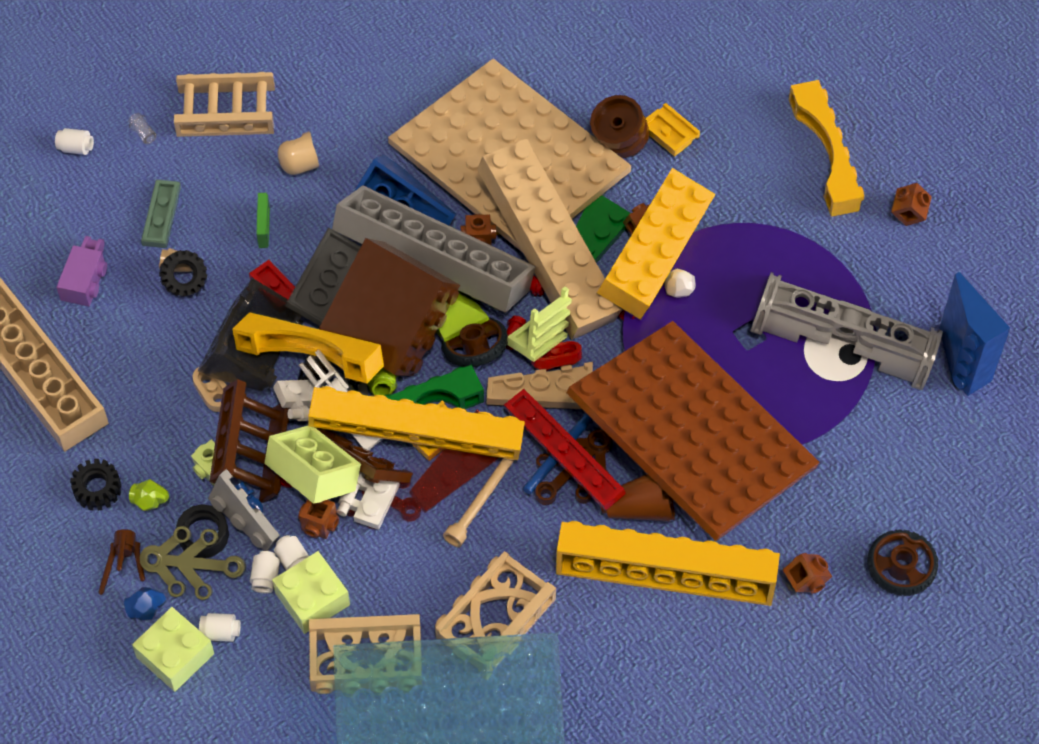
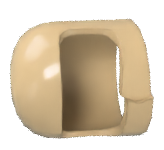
M309 131L302 133L300 138L285 141L279 146L278 160L282 169L287 174L298 175L319 168L317 154Z

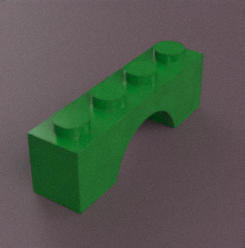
M472 365L458 367L451 373L443 376H434L427 382L419 385H410L403 391L395 394L384 395L391 400L408 399L415 404L422 405L443 400L455 408L468 409L484 403V389Z

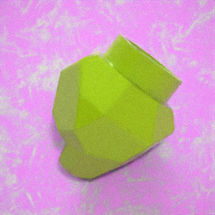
M384 368L367 383L371 393L383 396L392 394L398 386L396 375Z
M151 479L141 483H134L129 491L130 502L137 505L143 511L155 509L159 504L166 503L169 499V492Z

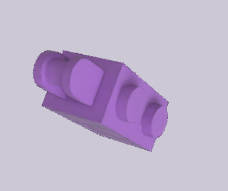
M85 236L81 247L73 245L57 284V291L61 301L90 307L92 299L97 297L99 281L101 277L105 276L107 271V262H105L102 253L105 245L104 239H98L97 241L92 240L90 236Z

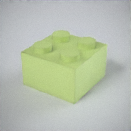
M319 551L272 579L275 594L304 634L309 632V619L331 618L350 606L347 589Z
M173 607L132 644L136 658L174 692L214 655L211 640Z

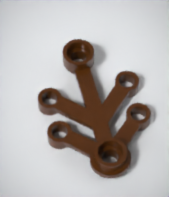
M595 430L587 438H577L576 441L592 457L595 455V460L606 470L605 454L612 448V438L604 430ZM602 442L604 445L597 446L595 443ZM540 454L537 457V469L542 465L540 461L546 460L549 457L548 454ZM557 462V464L554 467H558L561 465ZM564 469L551 482L544 481L539 483L535 490L536 500L542 505L552 504L556 500L557 491L572 476ZM578 483L576 500L579 503L586 504L591 500V495ZM586 492L588 496L581 497L579 493ZM547 493L550 497L543 498L541 495Z

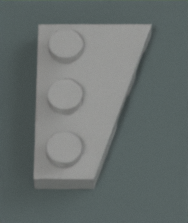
M227 469L219 475L208 500L211 501L212 506L217 511L224 513L230 519L235 528L242 530L250 537L251 542L256 547L269 551L275 545L280 535L259 509L251 508L246 499L248 496L242 488L237 490L229 480L232 475Z

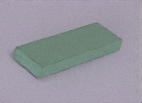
M156 179L141 239L142 246L167 248L181 190L180 182Z

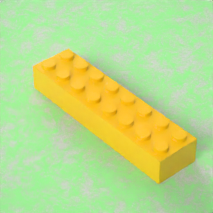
M578 521L561 523L556 556V574L771 606L777 582L780 553H775L769 549L754 550L747 549L742 545L727 546L720 545L715 541L699 542L692 541L687 537L671 538L665 537L660 533L644 534L637 533V531L632 529L616 530L610 529L605 525L589 526L583 525Z

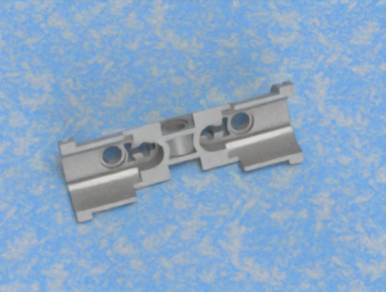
M773 272L770 273L750 332L762 335L764 331L796 343L800 335L829 344L832 334L854 341L856 345L853 353L881 362L878 371L912 382L911 387L923 390L940 345L942 330L935 331L934 327H930L929 331L871 312L869 309L780 281L782 275L777 277L774 276ZM797 297H804L808 300L809 305L807 307H799L795 303V299ZM814 302L817 303L815 311L811 310ZM824 308L829 310L828 315L823 313ZM873 325L879 327L878 332L873 330ZM888 327H890L891 330L889 332V335L886 336L885 334L887 332ZM903 331L907 334L908 339L906 341H898L894 336V332Z

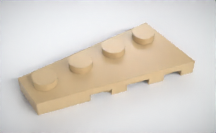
M593 362L584 363V366L574 368L571 365L561 366V370L546 372V369L535 370V373L528 375L515 373L488 377L487 405H504L522 389H525L542 407L582 409L566 392L569 386L593 371Z

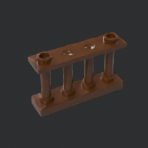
M237 379L223 388L209 482L215 484L219 475L227 469L232 477L259 487V501L264 503L278 495L281 488L280 476L265 464L266 452L262 453L240 444L238 440L239 431L241 430L267 441L268 445L269 436L286 432L287 423L289 422L287 414L289 408H282L281 404L272 408L246 397V382ZM243 407L269 417V430L243 420ZM236 453L264 464L262 477L236 467Z

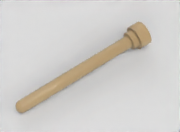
M502 459L459 522L449 525L443 534L444 539L449 544L455 547L462 546L467 538L468 526L514 462L513 459Z

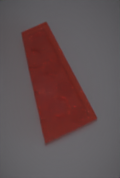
M444 449L409 493L423 512L426 513L500 457Z

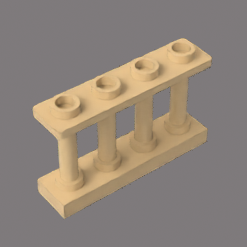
M236 72L233 74L211 73L176 76L178 92L184 93L183 114H174V126L177 137L274 134L272 112H266L267 91L275 90L273 73ZM257 91L256 112H242V92ZM218 92H233L232 113H217ZM194 93H208V113L193 114Z

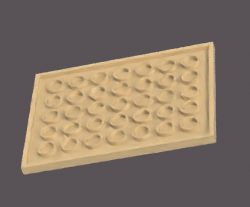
M495 59L490 60L388 137V143L473 213L490 214L491 224H496V231L522 253V249L477 170L483 155L527 138L571 219L631 172V165L608 147L600 144L593 135Z

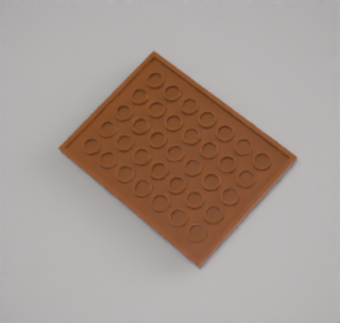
M674 321L572 384L566 392L715 541L722 538L816 469L820 463Z

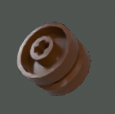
M614 95L598 103L591 113L590 125L595 138L600 144L608 147L621 158L634 156L647 143L650 132L648 122L640 105L634 99L625 95Z

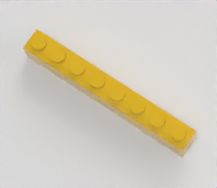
M329 386L314 387L308 416L309 427L513 460L519 459L525 421H520L513 416L502 418L495 417L488 412H479L477 414L467 412L462 408H441L433 403L422 405L415 404L408 399L397 401L388 399L383 395H374L372 397L362 395L360 392L353 390L347 392L336 391Z

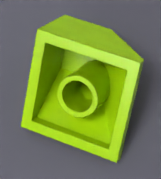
M459 290L457 300L453 305L449 306L446 312L447 319L445 323L436 331L444 342L460 335L461 329L466 325L473 323L482 324L489 320L488 315L470 295Z

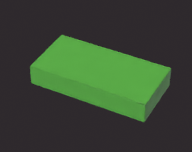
M258 193L259 248H268L269 198L267 193Z

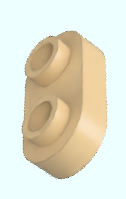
M200 366L193 372L194 387L210 410L220 412L221 402H215V400L222 399L223 388L227 385L213 366ZM204 380H210L208 383H203Z

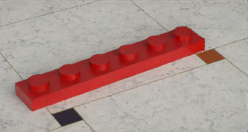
M522 389L504 404L505 409L513 417L518 418L520 421H525V430L605 511L626 494L625 489L525 389Z

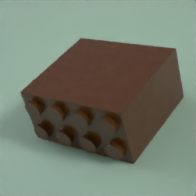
M365 238L319 329L380 344L384 363L383 368L394 375L413 376L414 373L416 374L423 365L422 358L425 352L433 346L435 342L434 335L437 329L441 328L447 319L446 312L449 306L453 305L457 300L460 284L386 242Z

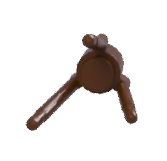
M121 529L114 533V542L110 544V553L98 591L100 595L104 593L115 554L118 556L116 569L121 571L123 558L131 556L133 552L140 581H145L144 569L140 564L141 544L136 542V533L134 531Z

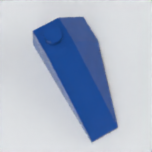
M384 154L373 159L355 189L356 191L362 185L448 226L451 225L457 215L410 173Z

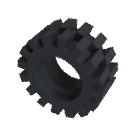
M189 250L176 251L167 256L161 264L159 272L160 282L168 292L175 296H189L197 293L204 286L205 279H207V267L204 266V260L199 258L195 252L192 253ZM184 263L191 267L193 276L188 283H180L174 278L173 272L178 264Z
M90 459L86 460L85 467L79 464L77 466L79 472L74 470L72 473L73 478L70 479L76 501L80 502L83 508L87 505L88 509L92 511L94 506L97 507L98 511L102 510V505L104 504L107 508L110 507V500L115 503L118 500L116 495L120 496L121 482L114 465H109L108 461L104 459L102 464L99 459H94L93 464H91ZM94 478L105 479L106 485L101 490L92 492L86 489V484Z

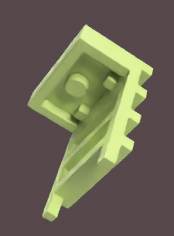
M563 287L561 289V297L539 313L535 308L531 310L530 321L507 337V345L535 362L566 339L568 333L564 332V329L569 326V322L565 318L570 315V310L567 309V306L572 302V299L568 297L569 289Z

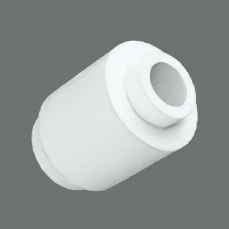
M64 128L56 133V149L61 150L63 153L87 155L89 150L93 149L94 139L87 130Z
M286 535L276 542L277 546L274 548V552L286 571L309 557L296 536L290 537Z
M261 551L253 557L250 576L251 589L259 593L273 592L272 579L278 576L280 559L276 557L275 553Z
M208 613L207 616L200 617L199 631L211 641L234 642L235 636L240 635L241 623L240 620H236L235 614Z

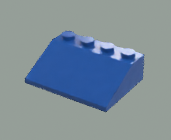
M957 272L953 279L939 329L943 331L941 339L951 378L955 386L969 396L993 380L1010 327L960 272Z

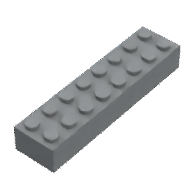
M362 185L336 206L332 230L363 244L365 238L386 242L460 284L459 291L470 295L475 300L491 305L496 310L506 313L530 291L536 266Z

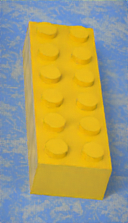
M672 168L597 291V294L641 320L715 194Z

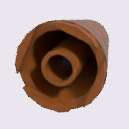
M648 474L622 484L621 486L625 489L626 494L606 511L601 507L602 513H607L608 518L668 522L675 520L673 499Z

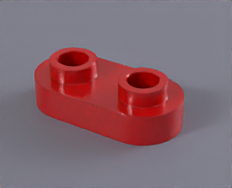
M575 341L561 342L535 362L532 361V365L539 370L574 365L582 359V347Z

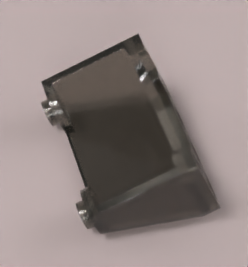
M252 278L228 310L198 368V372L206 377L229 383L239 379L246 382L247 388L263 391L265 388L269 390L277 378L274 375L275 369L273 367L281 351L261 352L259 355L236 350L232 328L249 312L302 325L304 322L301 320L302 316L285 306L288 299Z

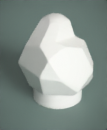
M678 268L670 271L665 279L666 293L676 298L690 296L695 289V276Z

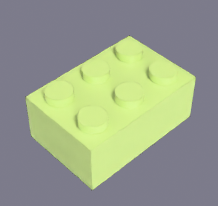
M304 426L269 436L265 464L312 503H319L356 491L361 464L315 427Z

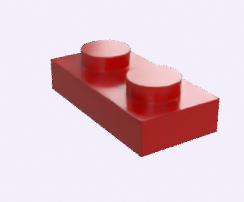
M267 260L251 271L249 277L268 299L282 311L286 308L285 304L295 286L270 260Z

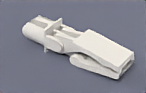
M319 349L315 351V354L328 369V374L324 372L311 355L307 358L309 364L320 376L321 379L319 381L303 362L298 365L314 384V387L321 388L327 383L326 386L332 387L336 391H348V384ZM352 434L360 445L369 451L383 440V438Z

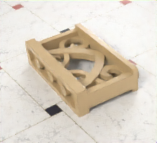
M505 551L500 557L495 556L490 561L487 567L488 570L482 576L478 575L473 580L470 590L465 595H460L455 600L453 609L447 615L443 614L435 624L436 639L440 642L442 641L475 666L478 672L486 678L556 600V587L549 582H544L510 557ZM503 572H512L517 577V584L515 588H510L508 576L507 581L504 583H500L497 580ZM523 581L538 591V593L535 594L522 590ZM509 599L507 602V614L512 621L511 624L508 626L502 623H492L482 628L480 622L481 604L493 600ZM515 600H518L516 607L519 605L523 606L524 609L521 612L513 611L512 607ZM470 610V616L465 615ZM457 623H464L465 628L459 630V633L467 634L473 631V635L465 639H458L453 636L452 629ZM497 630L501 634L497 639L491 637L492 632L485 636L486 633ZM476 641L484 654L479 656L467 645Z
M420 614L309 619L311 691L319 694H329L338 690L356 693L361 689H372L381 692L389 688L413 690L416 687L422 686ZM406 636L414 637V653L402 648ZM379 637H389L385 644H391V646L381 644L378 641ZM362 638H370L375 648L386 652L378 662L366 670L356 665L345 655L354 651L359 646ZM342 639L353 640L349 646L340 649V647L346 645V643L342 642ZM318 640H325L330 651L318 656ZM398 655L406 656L411 660L413 665L410 671H395V667L398 665L405 667L404 662L396 658ZM334 658L335 661L328 665L327 671L334 668L337 670V674L322 675L319 671L321 664L325 660Z

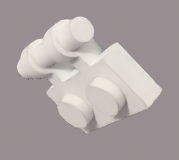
M310 380L277 381L273 389L281 407L291 408L287 413L288 418L297 419V421H308L314 384Z
M359 472L356 491L340 497L337 513L345 517L349 509L356 511L354 522L379 530L400 484L399 482L380 480L379 483H374L364 479L365 474ZM358 490L365 491L361 501L355 499Z

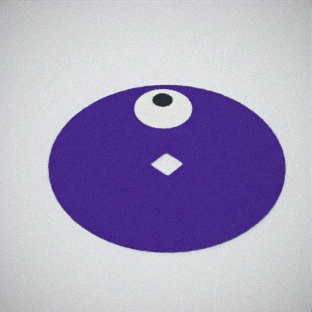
M729 223L693 232L671 271L677 268L685 270L695 276V289L690 296L676 298L668 295L664 281L641 320L637 317L632 319L634 315L627 311L624 313V351L674 321L802 445L826 434L850 414L867 389L875 365V360L853 353L856 342L833 334L829 344L802 335L799 336L796 343L763 331L766 340L750 350H746L733 334L734 330L749 321H754L771 272L777 277L782 275L780 281L871 311L869 302L857 280L832 253L803 235L772 225ZM797 297L795 299V303L799 307H807L809 305L808 300L804 297ZM814 302V305L811 309L813 311H815L817 305L816 302ZM824 308L823 313L828 315L829 310Z

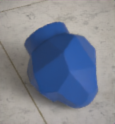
M142 587L130 597L124 599L125 611L130 619H153L159 606L165 603L166 596L163 592L153 588Z

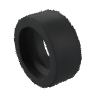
M201 504L190 507L182 513L176 525V528L180 526L189 528L194 522L203 519L212 520L218 525L217 542L213 545H208L195 556L197 558L215 556L223 550L228 542L229 531L226 518L222 512L217 511L212 505ZM181 529L178 532V537L184 540L187 537V532ZM189 540L179 544L185 551L193 542Z

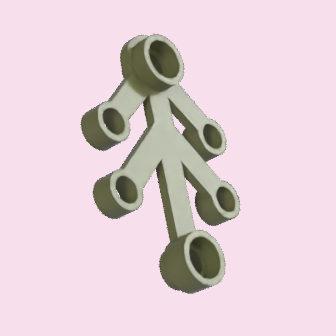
M186 526L177 527L173 536L161 546H147L140 554V564L143 569L148 572H157L168 585V592L173 597L182 596L186 591V586L182 581L176 580L167 566L178 567L195 588L196 597L201 600L210 598L213 589L200 578L193 568L224 571L231 578L240 577L246 570V563L240 556H230L226 560L195 557L208 545H213L217 542L218 533L213 529L204 530L200 538L179 556L167 554L179 543L190 540L191 530ZM181 529L187 532V537L184 540L178 537V532ZM207 532L213 533L214 539L212 542L205 540ZM150 554L157 556L155 564L149 562ZM231 562L237 563L238 569L236 572L230 571L229 564ZM176 583L181 586L179 594L174 593L172 589ZM202 586L208 589V594L205 597L199 593V589Z

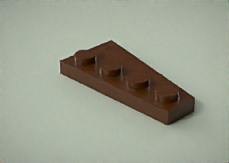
M316 428L361 464L359 472L365 474L364 478L374 483H379L380 480L410 483L413 475L412 472L406 469L395 470L393 469L395 465L393 462L373 457V452L353 445L352 441L331 430Z

